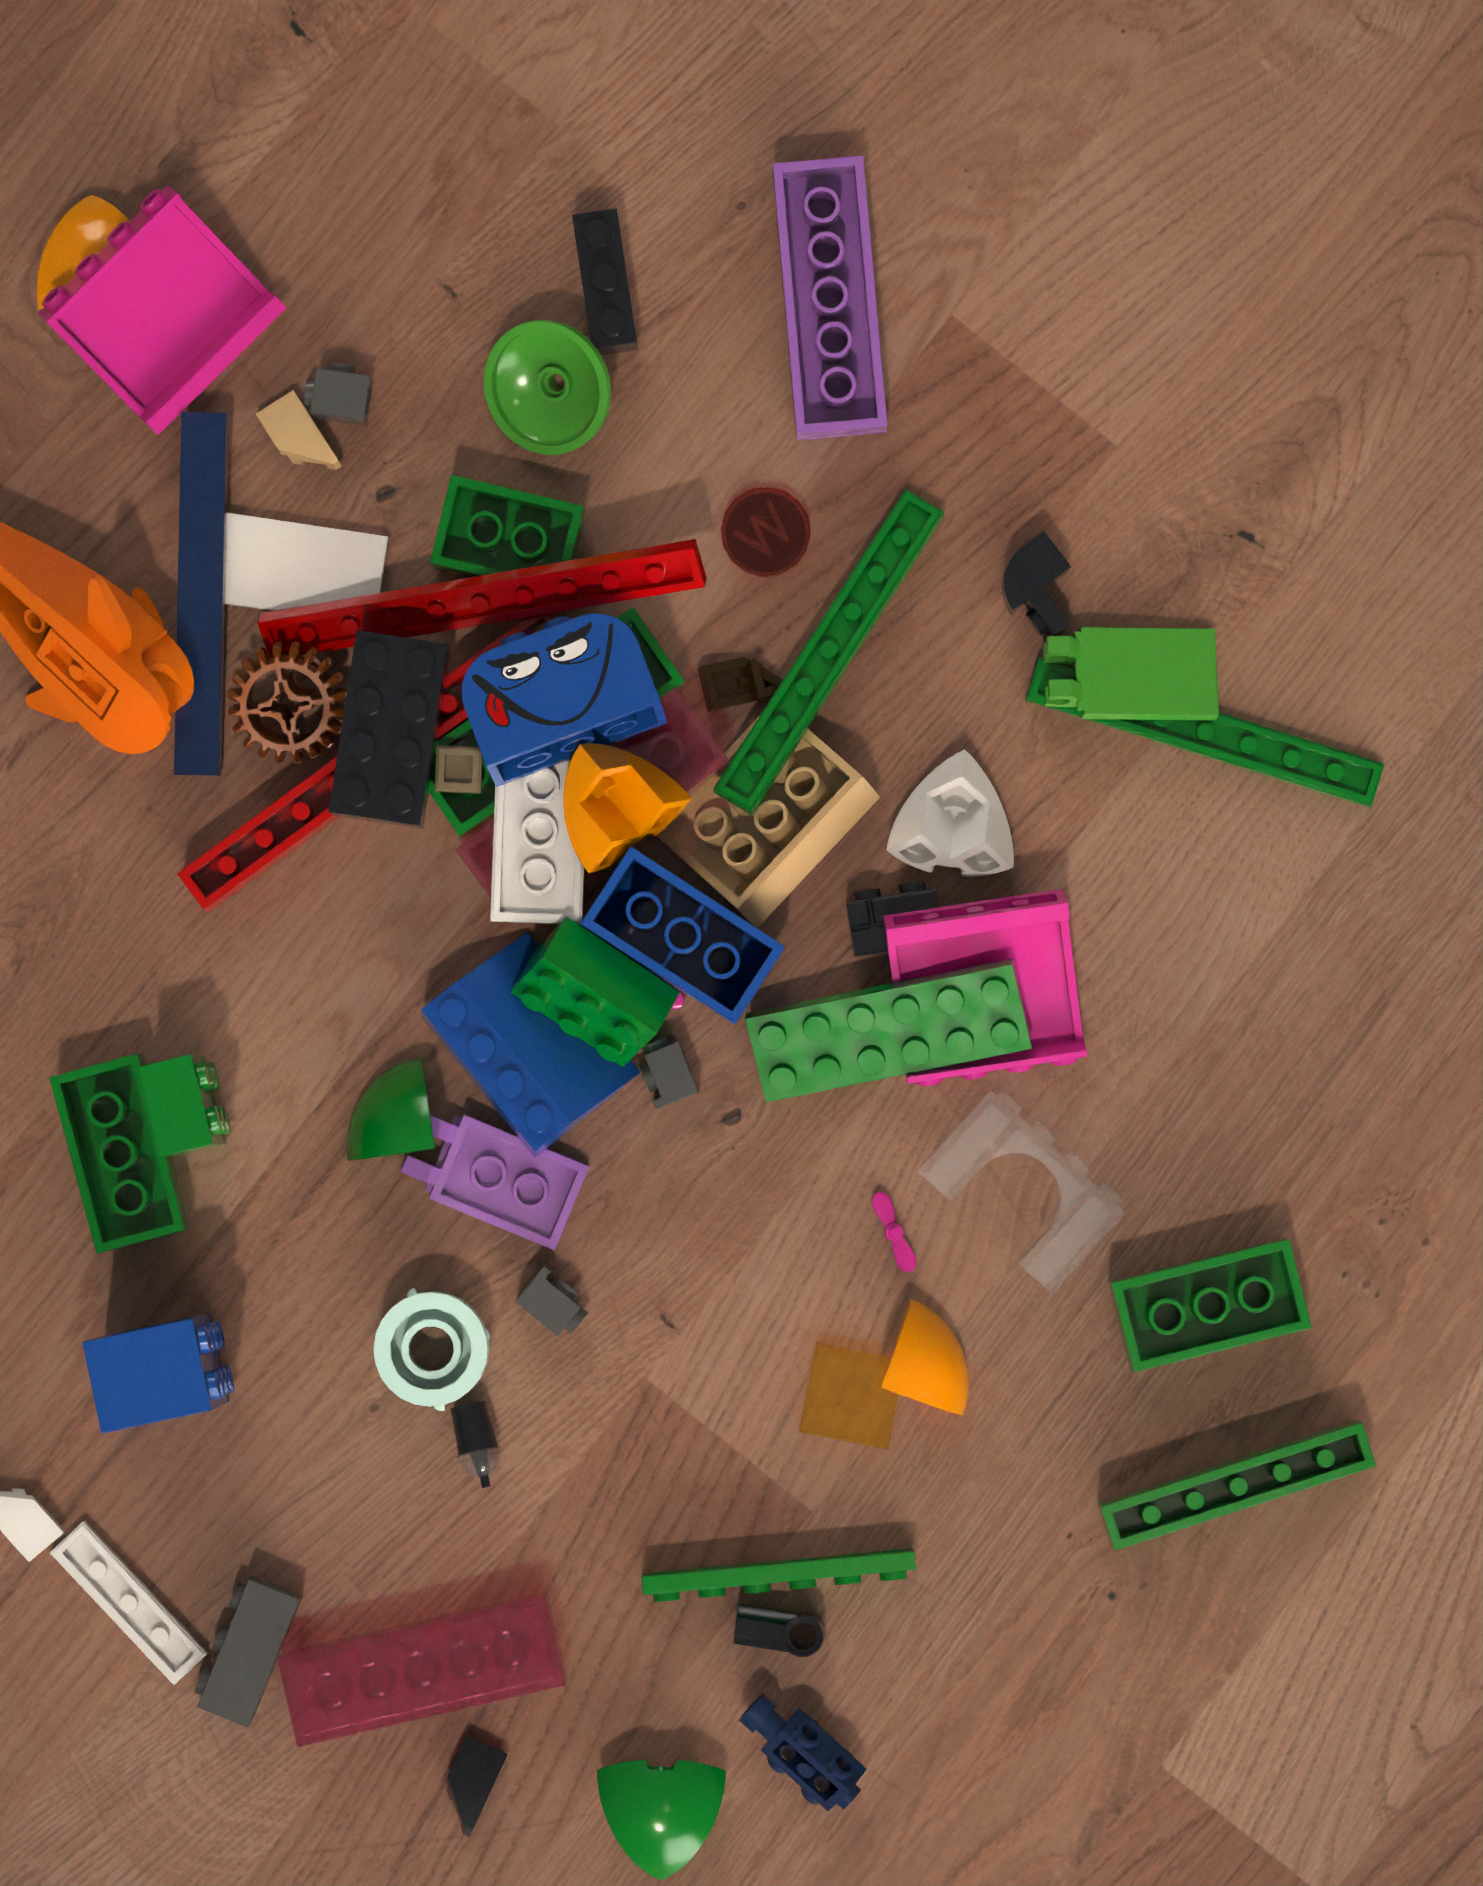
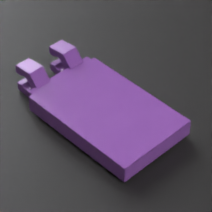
M463 1114L462 1118L455 1116L452 1124L430 1115L434 1137L445 1141L435 1166L407 1154L400 1171L426 1182L427 1185L424 1191L430 1193L429 1199L555 1250L589 1166L547 1148L534 1157L518 1136Z

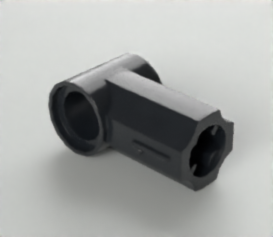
M740 1604L733 1644L789 1652L798 1657H809L821 1648L826 1636L825 1625L816 1614L811 1612L795 1613ZM799 1623L810 1624L816 1631L817 1639L809 1646L799 1645L792 1637V1628Z

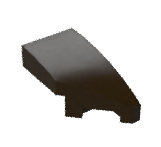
M742 657L697 668L707 712L772 698L783 679L764 668V664L755 658L748 660Z

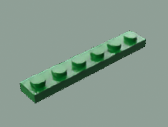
M907 1548L642 1573L641 1579L643 1595L653 1594V1602L679 1600L680 1592L698 1590L699 1598L726 1595L725 1587L743 1586L744 1593H761L771 1591V1583L789 1582V1589H805L816 1587V1579L834 1577L835 1585L861 1583V1575L879 1573L880 1581L900 1580L907 1578V1570H916L914 1549Z

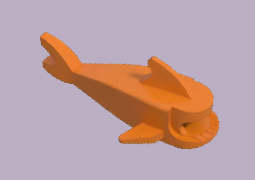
M0 522V632L23 665L42 686L25 697L27 706L66 722H78L96 740L117 752L140 754L156 748L168 737L167 733L171 729L169 723L172 718L170 714L179 710L191 699L194 692V677L186 655L167 634L168 631L163 625L159 612L147 592L137 587L128 595L108 579L77 560Z

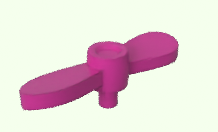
M877 1192L872 1198V1206L876 1215L885 1226L884 1235L886 1239L892 1242L896 1263L904 1272H912L916 1267V1257L903 1238V1227L896 1222L892 1201L885 1193Z

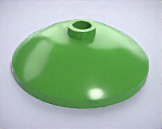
M540 319L525 322L512 328L492 348L484 371V393L493 419L508 438L529 451L544 455H559L576 450L588 443L599 432L607 418L611 403V382L606 364L594 344L580 331L565 323ZM557 374L563 377L565 382L564 388L557 384Z

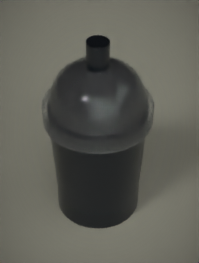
M486 1401L451 1408L458 1450L457 1462L461 1464L462 1469L468 1475L480 1477L482 1488L490 1487L488 1475L494 1473L498 1468L502 1450L501 1446L498 1447Z

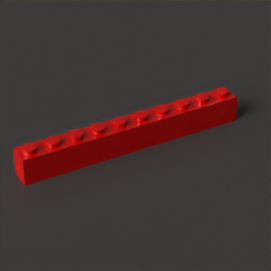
M552 613L526 617L446 676L437 741L469 720L462 701V683L470 665L483 653L501 646V640L510 635L525 632L528 636L544 630L543 626L555 619ZM337 757L177 873L204 911L210 913L340 817L329 813Z

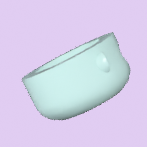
M412 1288L407 1293V1298L393 1306L380 1322L373 1348L375 1364L381 1379L398 1397L415 1405L434 1406L436 1410L444 1411V1405L460 1399L472 1390L482 1377L488 1363L490 1333L485 1328L483 1320L475 1309L463 1299L449 1293L436 1291L417 1293L415 1288ZM435 1326L443 1329L450 1335L454 1353L446 1367L439 1370H427L421 1368L414 1361L411 1355L410 1344L413 1336L420 1329Z

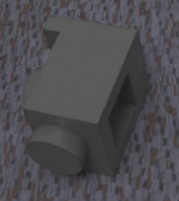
M664 1037L642 1048L648 1063L640 1067L649 1092L658 1089L661 1098L653 1101L656 1109L699 1093L679 1042L669 1045L667 1037Z
M545 1265L515 1302L557 1336L564 1328L572 1334L588 1312L575 1301L580 1293L560 1277L555 1283L547 1278L553 1270Z

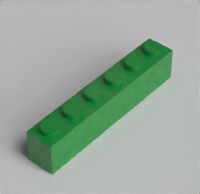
M1354 1420L1097 1504L1111 1547L1116 1551L1376 1467V1463L1363 1423Z

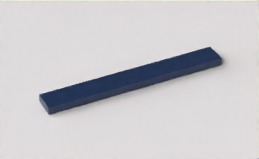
M181 412L177 645L186 655L192 668L194 692L189 702L175 712L174 775L221 776L228 413Z

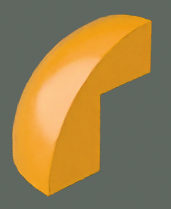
M90 195L75 204L58 222L47 241L39 266L37 279L38 309L44 307L42 301L50 291L59 285L64 287L77 275L74 272L75 268L86 256L91 253L97 255L109 243L107 237L117 225L124 221L130 222L115 206L97 196Z
M580 744L570 761L564 784L563 809L567 832L575 853L588 873L596 872L621 861L629 848L633 847L636 842L642 840L647 834L657 836L680 814L692 798L666 773L630 752L603 744Z
M910 1299L895 1339V1348L880 1386L919 1402L963 1416L969 1394V1373L962 1348L954 1332L938 1314L922 1303Z

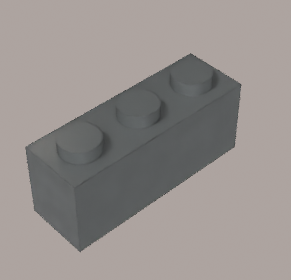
M255 1576L249 1578L246 1585L238 1583L228 1607L236 1611L230 1627L221 1625L211 1649L219 1653L213 1669L210 1670L204 1667L194 1693L201 1695L198 1708L245 1727L250 1726L303 1598L302 1595Z

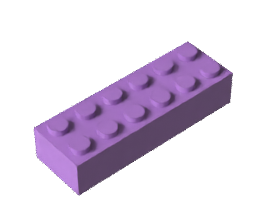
M863 155L773 163L772 175L796 441L886 433L887 415Z

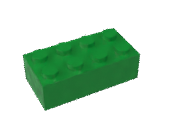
M139 1053L49 1077L96 1254L190 1229L171 1157H159L137 1070V1067L146 1065L144 1055Z
M1287 1238L1108 1282L1129 1367L1133 1372L1312 1328L1290 1240Z

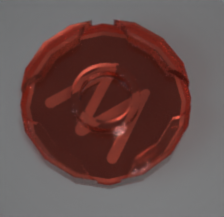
M770 487L752 488L736 497L725 511L721 526L723 548L731 562L745 573L762 578L779 576L796 567L807 551L811 536L809 518L800 501L785 490Z

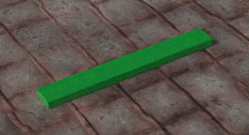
M905 489L713 788L715 794L753 816L945 516L944 511Z
M1039 657L1025 701L1081 718V711H1077V707L1045 706L1044 689L1048 686L1049 679H1073L1076 681L1075 668L1064 664L1043 663V658ZM1219 713L1216 720L1085 719L1368 808L1372 807L1385 765L1384 763Z

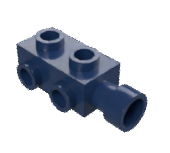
M762 1693L748 1707L738 1721L750 1732L753 1733L756 1730L767 1740L761 1751L767 1756L770 1767L778 1773H786L801 1787L802 1795L808 1802L820 1804L827 1811L836 1804L844 1810L861 1791V1788L856 1783L867 1769L802 1709L798 1708L785 1720L774 1710L776 1705Z

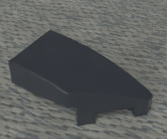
M466 1735L447 1776L448 1787L446 1790L455 1806L461 1822L460 1827L463 1835L470 1837L508 1754Z

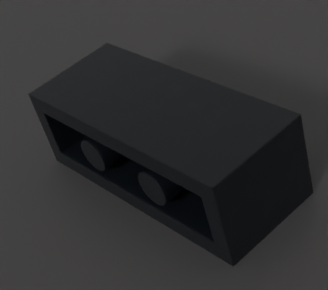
M617 208L574 214L572 219L590 340L601 355L638 350Z

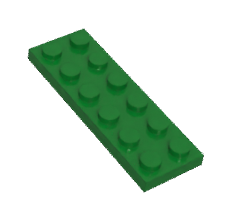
M1013 959L748 1012L745 1017L766 1102L1032 1049V1040Z

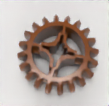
M275 642L272 649L273 657L264 647L258 648L255 653L259 664L252 658L246 657L241 662V665L247 674L235 671L231 677V680L241 688H230L226 694V697L230 700L240 702V704H234L227 709L228 716L242 717V720L232 727L234 733H241L247 729L250 734L244 740L243 745L249 748L257 740L262 744L258 751V756L261 758L267 755L270 748L276 750L274 757L276 763L284 761L286 751H290L291 758L295 764L300 763L303 759L302 748L314 759L320 754L317 742L323 747L330 748L334 740L329 732L341 734L342 723L334 717L342 718L344 715L345 705L337 704L336 702L346 699L347 689H334L333 686L343 679V675L341 672H335L328 676L325 671L328 670L333 661L327 657L320 665L315 663L313 660L318 652V649L315 647H311L305 657L300 656L301 645L299 642L292 643L289 654H285L282 642ZM289 669L307 675L316 684L319 691H316L315 688L304 689L295 682L293 672H289ZM275 670L274 693L263 696L261 700L253 701L252 694L257 679L263 674ZM283 690L287 693L289 700L301 702V704L297 703L293 708L292 716L291 712H288L286 705L274 703L275 701L279 702L284 695ZM323 704V716L320 724L312 731L301 735L299 728L302 724L301 712L311 710L314 706ZM256 714H259L260 717L275 718L280 723L282 731L286 733V736L269 730L263 725Z

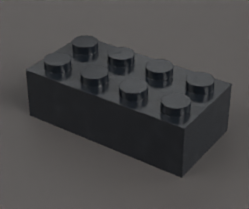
M356 630L329 813L334 816L423 829L451 650L448 644Z

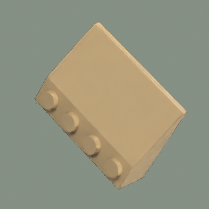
M759 716L687 792L692 798L690 802L657 835L667 847L756 928L768 918L880 798L861 774L809 729L753 816L715 794L713 788Z

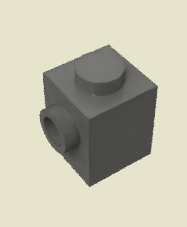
M328 363V369L316 368L315 379H307L304 392V406H311L310 414L313 419L367 426L373 380L369 375L355 374L354 366Z

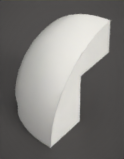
M965 749L937 766L915 788L901 808L887 843L886 850L894 857L927 872H933L936 865L959 868L962 877H977L996 874L1014 868L1012 836L1003 806L990 780Z

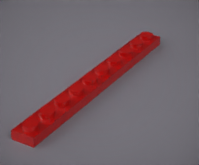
M696 539L265 612L260 613L257 624L266 650L271 657H273V645L279 641L284 646L285 654H289L293 642H299L301 645V656L306 655L311 647L317 648V653L354 647L356 630L408 638L705 587L707 577Z

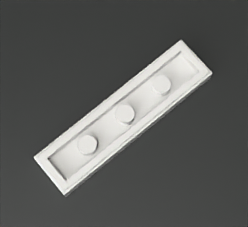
M85 1520L50 1552L173 1685L209 1653Z

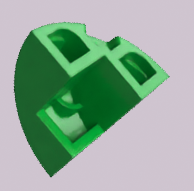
M422 1057L409 1059L388 1069L377 1077L364 1092L353 1110L348 1125L346 1140L348 1161L434 1149L436 1147Z
M635 1760L597 1769L598 1790L605 1817L616 1840L630 1859L643 1871L660 1881L670 1877L686 1865L706 1840L717 1818L724 1794L726 1770L708 1764L677 1760L675 1765L670 1767H653L648 1765L646 1760Z

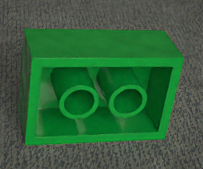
M451 475L430 564L433 569L466 577H475L574 560L585 516L584 506Z
M565 917L533 952L510 993L521 999L527 1008L541 1012L559 1024V1027L566 1034L580 1038L595 1048L601 1057L608 1061L616 1062L622 1067L657 1034L680 993L568 917Z
M188 1054L137 1067L159 1157H175L226 1144L224 1134L231 1133V1127L225 1106L220 1107L216 1104L213 1090L220 1089V1082L214 1062H206L205 1056Z

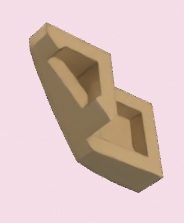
M294 390L256 413V416L280 454L287 455L292 463L303 465L304 462L323 464L328 469L333 470L342 467Z

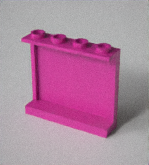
M168 186L162 191L156 189L146 196L139 206L141 211L129 223L124 221L117 225L107 237L109 243L97 255L91 253L86 256L75 268L74 272L77 275L64 287L59 285L50 291L42 301L44 307L37 313L157 435L286 309L285 305L263 286L181 200L182 197Z
M1063 889L883 916L892 983L1013 959L1032 1040V1049L906 1074L908 1084L916 1083L919 1086H932L941 1083L943 1078L961 1076L964 1079H978L986 1076L989 1071L1006 1069L1008 1072L1017 1073L1027 1071L1035 1064L1050 1062L1055 1066H1065L1075 1063L1077 1058L1088 1057L1083 1039L1069 930V906Z

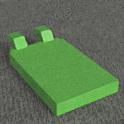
M1081 627L1079 631H1074V637L1047 636L1046 643L1043 644V663L1075 664L1076 681L1073 679H1049L1048 686L1044 689L1045 706L1077 707V711H1081L1082 719L1216 720L1219 716L1215 629Z

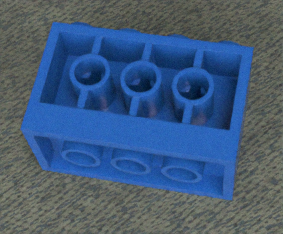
M211 1313L108 1334L82 1342L101 1434L211 1411L229 1402L228 1394L234 1392L230 1366H222L218 1350L225 1347L220 1321H212Z

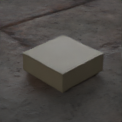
M437 745L435 792L481 794L483 757L480 748Z

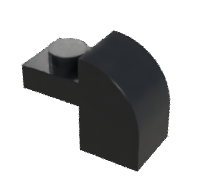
M1042 531L1013 555L1003 575L1002 595L1010 614L1014 613L1024 604L1027 605L1030 610L1025 613V616L1040 636L1045 632L1049 636H1058L1068 628L1069 623L1045 593L1044 589L1066 574L1071 566L1045 531Z

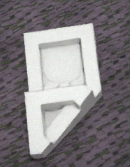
M12 1488V1492L0 1491V1530L30 1562L64 1533L63 1528L33 1495H26L24 1489Z

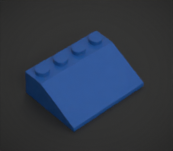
M527 932L456 981L421 1009V1017L531 1154L536 1157L637 1077L641 1071L632 1060L622 1067L616 1062L604 1059L595 1048L578 1037L566 1034L559 1027V1024L541 1012L527 1008L521 999L510 993L531 955L538 947V944Z

